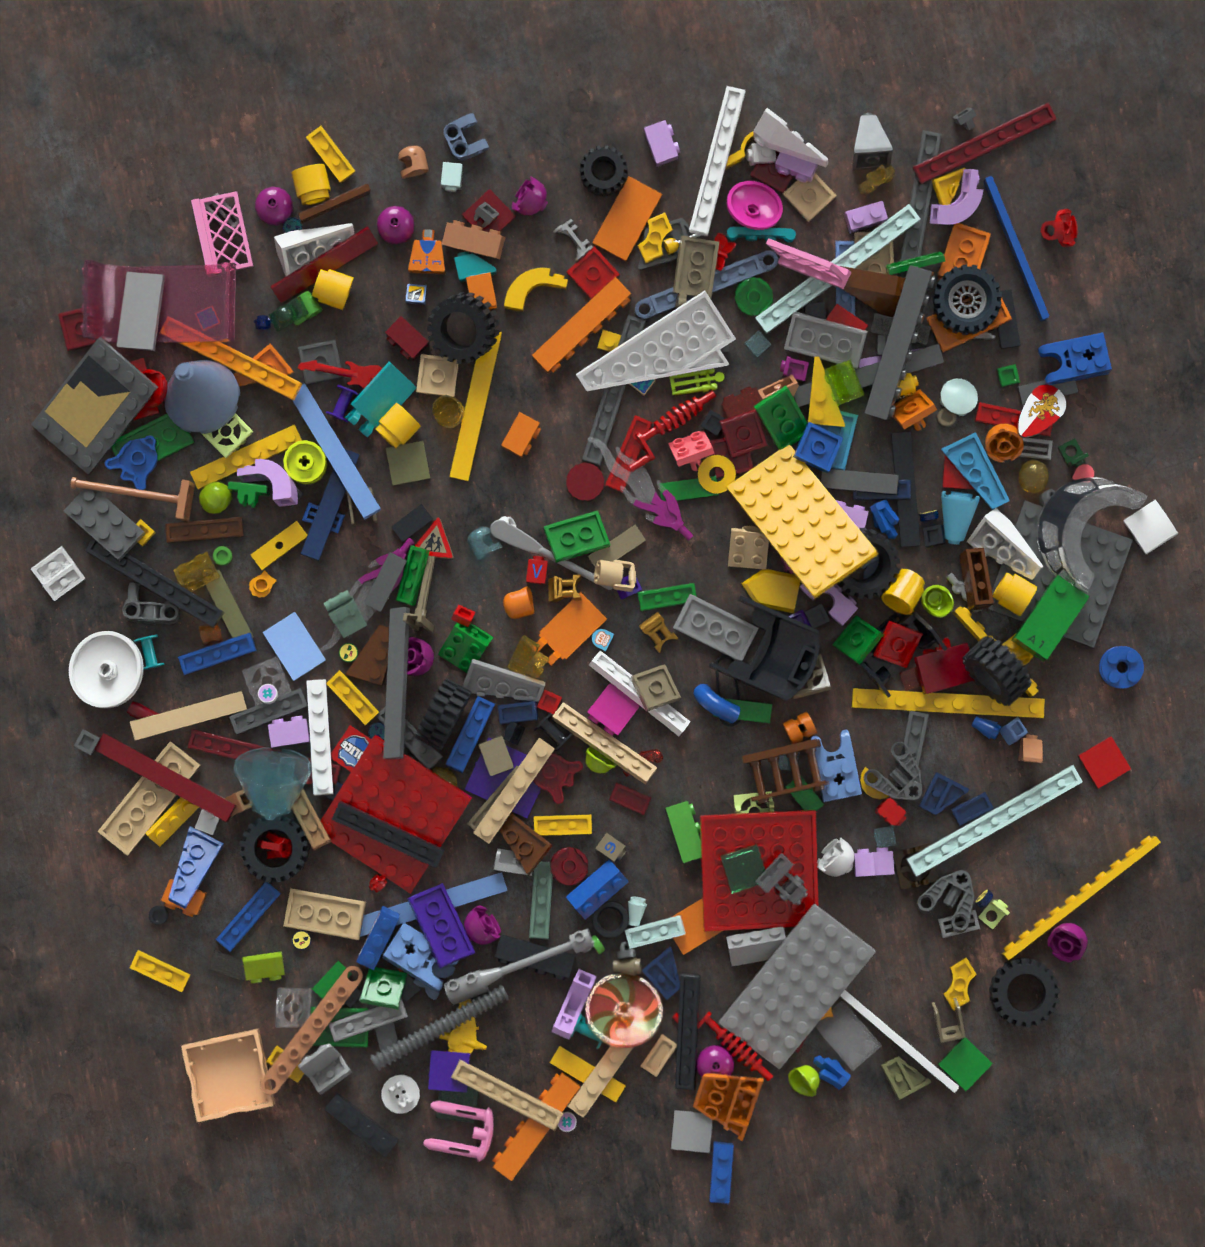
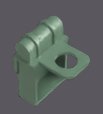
M348 590L339 593V595L328 599L324 603L330 618L336 624L343 638L367 626L353 596L351 597Z

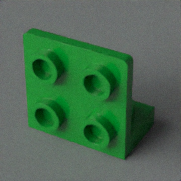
M457 622L438 655L467 673L472 659L479 661L494 637L472 623L467 627Z

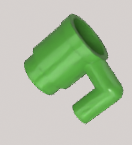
M306 291L296 298L303 313L298 316L294 308L287 311L295 325H300L307 319L318 315L323 309L316 298L312 297L310 291Z

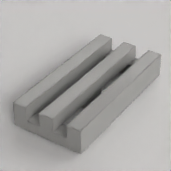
M224 201L223 206L232 210V208ZM214 202L205 203V208L207 209V211L213 214L214 211L209 207V205L212 204L215 208H217L218 205ZM220 208L219 213L226 219L227 214ZM232 214L237 221L234 223L229 218L228 222L231 227L236 229L239 224V218ZM224 226L225 231L230 234L232 230Z
M1023 438V442L1048 445V448L1024 446L1023 450L1047 452V455L1021 453L1019 457L1051 460L1053 441Z
M976 910L971 911L973 918L969 920V923L974 922L975 926L968 927L965 932L980 929ZM954 915L938 919L942 938L961 934L955 931L945 932V929L952 927L951 924L944 925L943 922L952 920ZM965 921L956 922L955 925H965Z

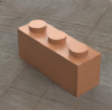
M453 220V223L447 222L442 245L500 260L505 237L500 235V231L490 229L489 232L482 231L483 227L471 225V228L465 227V223Z

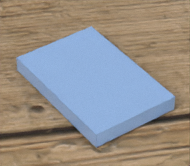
M296 612L262 632L293 681L326 661Z

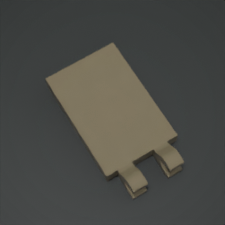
M681 236L673 293L678 294L675 304L676 308L686 303L687 295L695 297L701 292L706 291L711 299L719 242Z

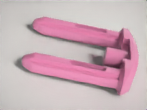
M443 1101L432 1102L430 1107L436 1112L481 1120L485 1122L484 1129L474 1127L472 1138L482 1140L480 1147L434 1138L424 1140V1146L430 1150L476 1158L478 1162L482 1161L488 1152L493 1136V1111L489 1107L485 1110ZM457 1109H458V1110L469 1111V1112H474V1113H476V1114H471V1113H466V1112L457 1111ZM450 1147L459 1148V1149H464V1150H469V1152H467V1151H462V1150H457V1149H451Z

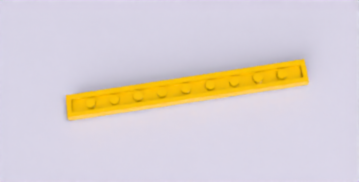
M853 688L852 708L1044 718L1045 699L1019 697L1010 706H1004L1002 703H997L996 699L993 700L985 695L929 693L924 695L923 692L888 690L891 694L888 698L881 690Z
M1156 836L1144 838L1140 842V847L1137 849L1133 847L1126 852V857L1122 861L1118 859L1110 865L1111 869L1106 873L1104 871L1099 873L1095 877L1096 881L1091 885L1087 883L1079 889L1081 892L1078 895H1071L1064 901L1066 903L1061 908L1057 906L1050 911L1049 914L1051 916L1046 920L1040 919L1034 924L1035 928L1030 932L1028 930L1023 932L1019 936L1020 940L1015 944L1012 941L1003 948L1005 951L1002 953L1005 959L1010 960L1156 847L1161 843Z

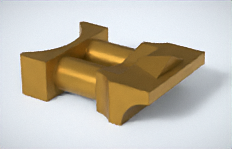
M573 575V579H562L557 576L549 578V602H559L561 599L573 597L575 601L582 600V597L576 590L577 584L582 579L581 575ZM573 586V590H563V587Z
M656 612L639 625L644 634L649 635L656 644L654 647L659 653L665 641L678 639L675 633H671L665 626L664 619L659 612ZM660 630L665 639L661 640L656 631Z

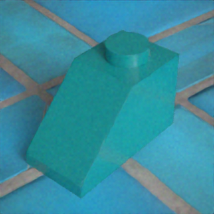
M462 252L457 254L458 257H454L460 282L467 281L466 277L485 273H491V276L497 274L494 266L473 253Z

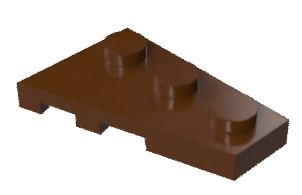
M510 813L499 829L528 876H530L553 846L512 813Z

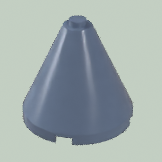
M199 360L182 363L177 366L167 384V394L164 399L166 412L173 423L186 432L191 433L192 431L206 434L216 431L227 424L238 409L237 403L240 396V387L237 379L226 366L218 362Z

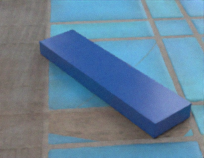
M247 633L179 656L178 659L183 674L187 675L257 650L251 633Z
M477 696L445 764L446 766L461 773L464 772L495 706L494 703Z
M265 882L216 938V941L231 952L281 893L270 883Z

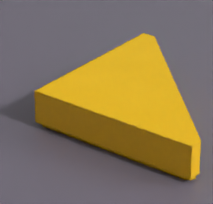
M965 168L931 180L940 205H950L959 187L963 169Z

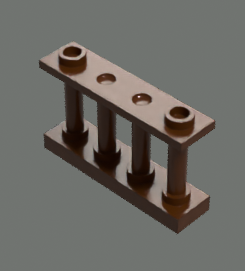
M820 739L742 756L743 763L750 764V767H752L758 796L751 797V800L758 801V804L770 802L769 798L813 789L814 792L825 789L824 786L830 785L829 781H821L815 752L816 748L821 747ZM805 751V754L808 755L814 783L802 784L796 757L798 756L797 752ZM784 755L789 758L795 788L784 790L778 763L779 757ZM767 759L771 763L777 792L769 794L765 792L760 769L761 761Z

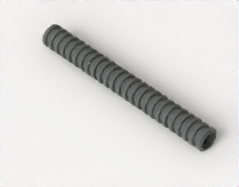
M500 984L499 988H493L492 992L489 990L488 994L484 993L482 997L478 996L477 1000L473 999L471 1003L467 1002V1005H462L461 1009L457 1008V1011H451L450 1015L446 1014V1017H440L439 1021L436 1019L435 1023H429L428 1027L425 1025L424 1029H419V1032L415 1031L413 1035L409 1034L408 1038L404 1037L402 1041L398 1040L397 1044L393 1043V1046H387L386 1050L382 1049V1052H376L377 1055H371L374 1066L380 1071L381 1067L385 1068L387 1064L391 1065V1062H396L397 1058L401 1059L403 1055L407 1056L408 1052L412 1053L414 1049L418 1050L419 1046L423 1047V1044H429L430 1040L434 1041V1038H440L439 1035H445V1032L449 1033L450 1029L454 1030L456 1026L460 1027L461 1023L465 1024L467 1020L471 1021L472 1017L476 1018V1015H482L483 1011L487 1012V1009H493L492 1006H498V1003L502 1004L505 999L506 1001L509 1000L504 987Z

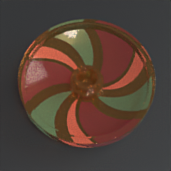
M625 973L613 974L597 982L590 990L585 1005V1017L592 1033L602 1042L618 1048H631L648 1041L658 1030L663 1013L661 998L657 990L647 980L637 975Z

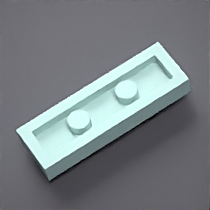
M681 915L625 930L630 949L686 934Z

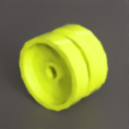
M307 440L297 441L285 452L283 459L284 468L287 474L297 483L304 485L314 484L321 480L326 473L327 457L323 450L314 442ZM304 460L310 462L306 467L302 464Z

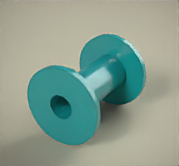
M158 635L133 640L134 643L141 642L146 663L144 670L165 665V663H157L152 639L157 638Z
M580 1013L571 1037L576 1031L598 1041L597 1049H599L602 1040L591 1030V1025L585 1023V1017ZM606 1026L605 1030L603 1031V1038L609 1026Z

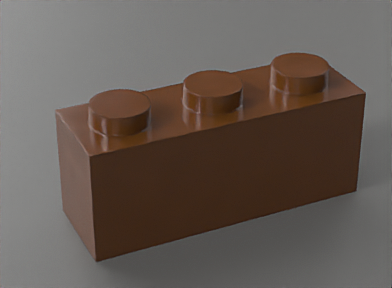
M984 548L966 549L959 555L968 609L969 611L988 609L994 603L985 550Z

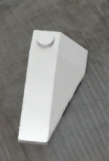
M768 108L764 111L753 131L756 143L762 147L765 145L769 149L823 167L828 165V158L808 142L805 144L797 131L791 132L783 119Z
M352 223L290 231L275 236L276 251L285 276H288L353 236L354 228Z
M997 508L984 516L967 540L973 548H984L986 557L990 556L996 559L997 563L1001 565L1004 563L1012 567L1013 571L1031 580L1036 577L1043 567L1011 521Z

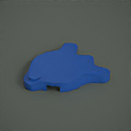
M146 436L142 439L128 441L121 448L117 456L105 461V467L109 470L122 469L123 472L120 477L123 481H132L136 489L145 490L147 477L154 470L158 461L156 439L153 436Z

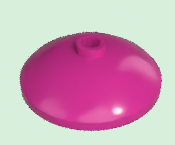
M756 181L740 182L732 187L727 196L726 203L730 215L744 227L764 230L776 225L781 218L783 205L780 197L772 188Z

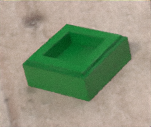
M1016 364L996 369L1001 388L1020 383Z

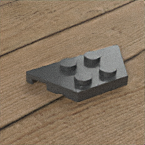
M683 218L669 221L673 231L668 233L663 241L669 238L679 241L682 235L689 237L696 233L689 232L690 226ZM649 227L645 228L644 240L649 233ZM662 242L663 256L645 264L641 255L639 271L677 260L679 248L675 253L669 255Z

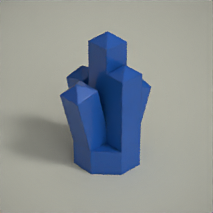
M883 500L872 505L869 509L873 515L874 527L887 534L888 539H895L898 534L894 525L900 519L892 510L888 501Z
M820 1055L814 1058L813 1064L821 1069L819 1071V1078L832 1084L838 1090L843 1088L851 1075L843 1069L837 1059L831 1060L829 1057L824 1059Z

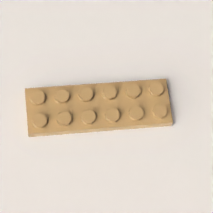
M171 741L155 759L156 762L189 780L201 766ZM142 776L98 832L128 856L177 795Z

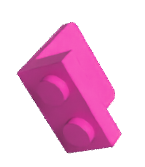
M610 683L587 711L590 714L588 718L595 724L602 723L605 726L603 730L611 736L614 734L618 736L638 710L639 704Z

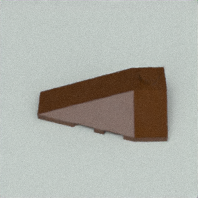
M840 266L852 272L844 289L841 290L858 298L863 304L872 307L882 316L894 318L906 278Z

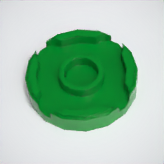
M752 277L745 279L736 289V304L747 315H760L773 302L772 288L766 281L760 278Z

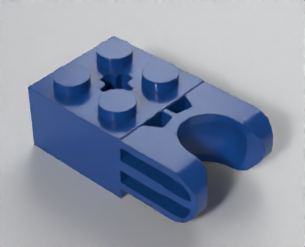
M1103 333L1045 344L1038 348V353L1041 357H1054L1060 363L1059 370L1046 376V385L1106 375L1112 370ZM1085 354H1088V355L1091 356V358H1090V360H1088L1087 357H1083V356H1084Z

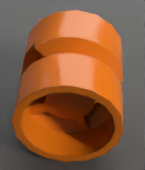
M807 711L798 715L796 720L790 719L782 723L792 744L803 741V737L809 738L817 734V730ZM803 724L805 729L801 731L798 725Z

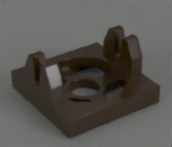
M930 843L893 852V860L901 890L927 885L938 880L935 866L929 869L928 875L924 879H921V875L915 876L910 870L909 864L901 867L902 860L907 854L911 857L915 852H920L930 846ZM909 871L914 874L915 881L907 879L903 873Z

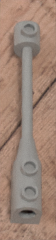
M588 928L569 935L570 942L502 968L477 970L457 979H452L444 983L447 997L455 1005L488 992V985L515 970L573 948L576 953L588 952L592 947H595L591 933Z

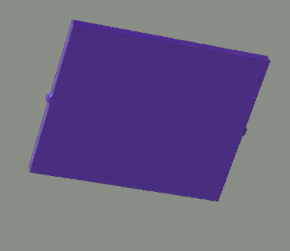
M506 745L514 767L491 776L481 753L478 761L475 762V768L464 790L488 800L514 768L521 765L527 755ZM532 781L512 812L528 818L538 794L541 793V788Z

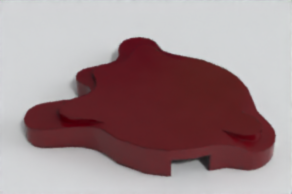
M552 753L533 782L539 788L548 791L556 804H561L564 801L562 787H572L574 785V774L582 770L583 764L580 761H567L560 755Z

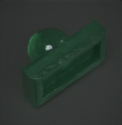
M296 297L285 305L278 307L269 314V317L276 331H281L309 313L301 297Z

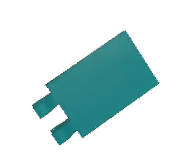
M388 362L351 403L354 409L345 418L355 425L359 421L360 416L363 415L367 421L359 428V431L368 437L374 427L380 424L378 421L393 405L398 403L401 406L417 387L392 363Z

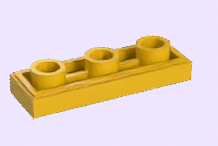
M295 521L253 552L251 556L260 569L264 570L306 539L308 535L298 521ZM279 542L283 543V547L281 549H277L276 545Z

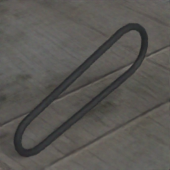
M722 655L717 658L715 664L718 665L719 660L722 658L729 659L731 663L734 661L730 656ZM716 671L717 695L720 696L719 673ZM734 679L737 699L741 700L738 682L736 679ZM719 718L722 724L729 727L736 726L741 722V720H738L736 723L728 724Z

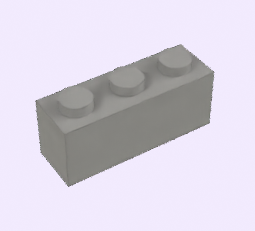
M777 927L726 937L731 966L769 960L786 939L784 928Z

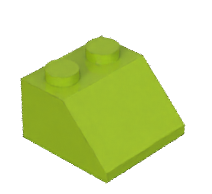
M282 951L243 957L246 981L250 980L251 983L262 982V978L270 977V981L279 980L281 975H285Z

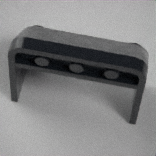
M914 610L909 615L895 612L876 628L883 634L888 622L892 621L921 632L923 635L917 645L920 649L929 648L935 642L944 651L948 649L936 631ZM877 643L859 666L889 698L891 694L884 684L891 677L888 668L893 663L873 655L878 645Z

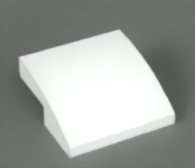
M1156 500L1123 520L1126 527L1135 537V541L1146 555L1178 534Z
M62 546L31 568L54 601L85 579L82 572Z

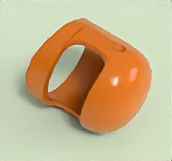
M528 586L505 595L503 606L509 618L519 619L535 614L533 596Z

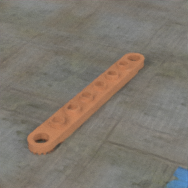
M349 966L344 970L260 1082L261 1090L264 1093L271 1095L280 1089L361 982L363 974L358 967ZM351 970H355L358 973V978L355 981H350L347 977L348 972ZM273 1079L276 1085L273 1090L265 1088L266 1080Z

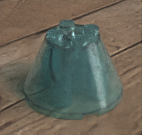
M271 747L250 750L235 760L234 774L252 810L263 815L267 820H274L276 816L290 813L294 802L311 775L312 766L310 761L304 755L282 748V751H270Z

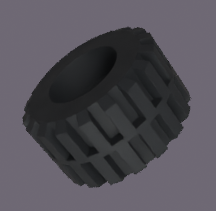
M600 145L596 146V149H590L589 153L583 156L584 158L580 163V178L584 187L590 193L593 192L597 196L600 194L603 197L620 191L626 182L628 172L626 159L623 158V154L617 152L616 148L613 147L611 149L606 145L605 147ZM607 161L614 166L615 174L610 180L600 181L593 176V166L598 162Z

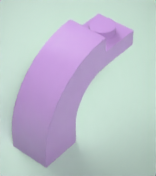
M963 169L962 189L958 199L950 205L932 204L930 224H956L964 221L974 213L983 195V190L976 189L979 183L978 170Z
M255 459V466L247 465L244 468L237 469V476L244 483L262 480L272 482L273 501L279 507L298 504V493L293 479L275 462Z
M578 969L551 1032L570 1039L596 976Z

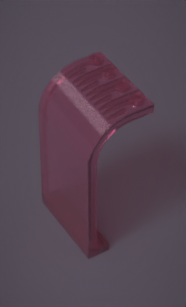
M85 260L82 269L84 276V285L82 286L84 304L82 305L83 323L81 325V332L83 337L95 341L101 337L106 342L117 343L127 272L165 276L156 343L234 341L236 265L230 262H222V264L125 267Z

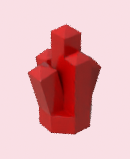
M268 831L266 838L270 841H257L256 847L272 850L267 852V859L288 858L292 853L293 846L291 840L283 838L274 832Z

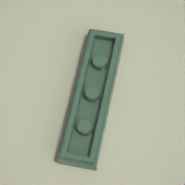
M541 861L534 869L529 938H549L553 876L550 872V862Z

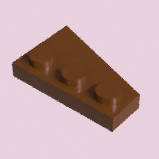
M378 626L345 675L378 685L383 684L388 667L389 627Z

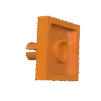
M919 389L915 394L907 396L894 404L896 410L893 418L903 429L914 425L915 430L919 431L921 430L920 425L923 428L926 427L923 418L937 409L934 403Z

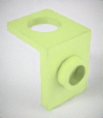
M992 899L978 918L991 929H994L1005 915H1009L1010 912L1007 910L1008 906L1000 899L998 901ZM990 910L995 911L997 914V918L993 922L986 919V913Z

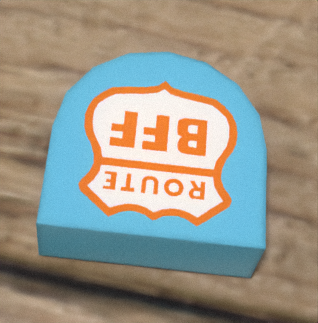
M598 629L592 635V642L596 647L606 651L614 634L604 629Z

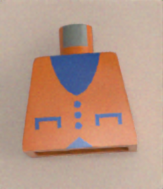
M423 230V239L414 240L408 267L409 273H446L442 242L434 241V230Z

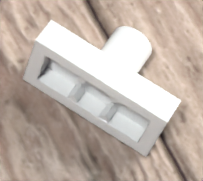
M202 809L195 829L214 835L220 818Z

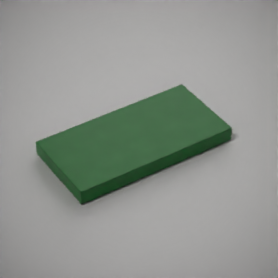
M165 414L119 437L111 449L115 456H117L121 448L128 441L153 436L157 442L156 452L158 461L195 442L189 432L180 429L173 423L168 414Z

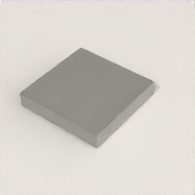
M674 1110L671 1149L710 1153L713 1120L701 1112Z

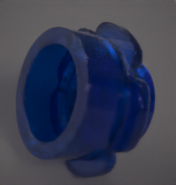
M267 315L257 316V319L253 321L256 329L265 330L271 328L272 319H268Z

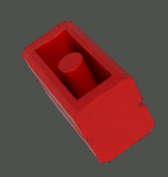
M885 798L875 809V813L884 818L883 820L890 826H900L906 819L904 816L906 811L891 798Z

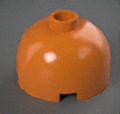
M1007 423L992 427L985 437L987 454L997 462H1004V460L1009 459L1012 461L1019 457L1024 449L1023 438L1018 435V429Z

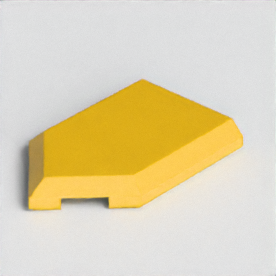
M762 569L741 583L753 601L773 610L794 614L800 580L796 575Z

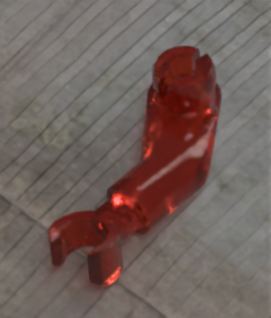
M658 749L641 751L639 753L647 761L654 760L656 763H659L663 760V755ZM622 769L626 777L630 775V773Z

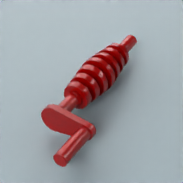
M710 391L701 398L693 397L691 398L692 403L687 400L684 402L685 406L682 403L678 404V409L675 406L672 407L671 412L667 411L665 413L666 418L663 415L659 418L661 423L656 420L653 423V428L642 435L639 432L636 433L635 437L646 455L628 466L630 471L633 472L655 459L646 443L648 439L656 434L664 435V429L667 432H671V426L674 429L679 428L678 423L681 426L685 425V420L689 422L692 419L691 415L693 417L697 415L696 409L701 412L703 405L716 397L715 393Z
M709 1011L698 1023V1029L705 1022L716 1033L717 1036L715 1038L717 1040L723 1039L720 1043L722 1046L726 1043L729 1045L726 1048L728 1052L732 1048L735 1050L731 1054L733 1058L737 1054L740 1055L736 1061L740 1063L745 1059L746 1062L743 1066L747 1067L750 1064L752 1066L749 1069L753 1072L755 1070L759 1072L769 1082L773 1075L762 1066L761 1062L763 1060L761 1058L755 1059L758 1055L756 1052L752 1055L749 1054L753 1048L749 1046L745 1050L743 1047L747 1042L744 1040L739 1044L738 1041L741 1038L737 1036L733 1039L734 1033L730 1032L728 1034L726 1028H721L710 1017L712 1013ZM676 1012L672 1019L678 1023L679 1014Z

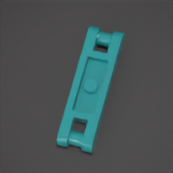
M730 227L726 236L730 241H734L739 237L746 238L747 241H757V238H765V241L768 238L774 241L776 239H784L785 242L791 243L796 237V232L789 228L754 230L747 227Z

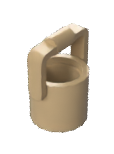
M598 560L594 570V583L611 586L615 590L631 592L636 583L635 565L632 562L614 560L613 562ZM623 567L629 568L630 585L621 584Z

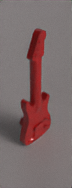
M317 360L298 365L300 371L308 370L314 372L317 370L349 377L351 381L347 382V385H358L363 389L380 372L382 367L378 365L363 367L346 361L345 364L350 367V370L320 364L317 363Z

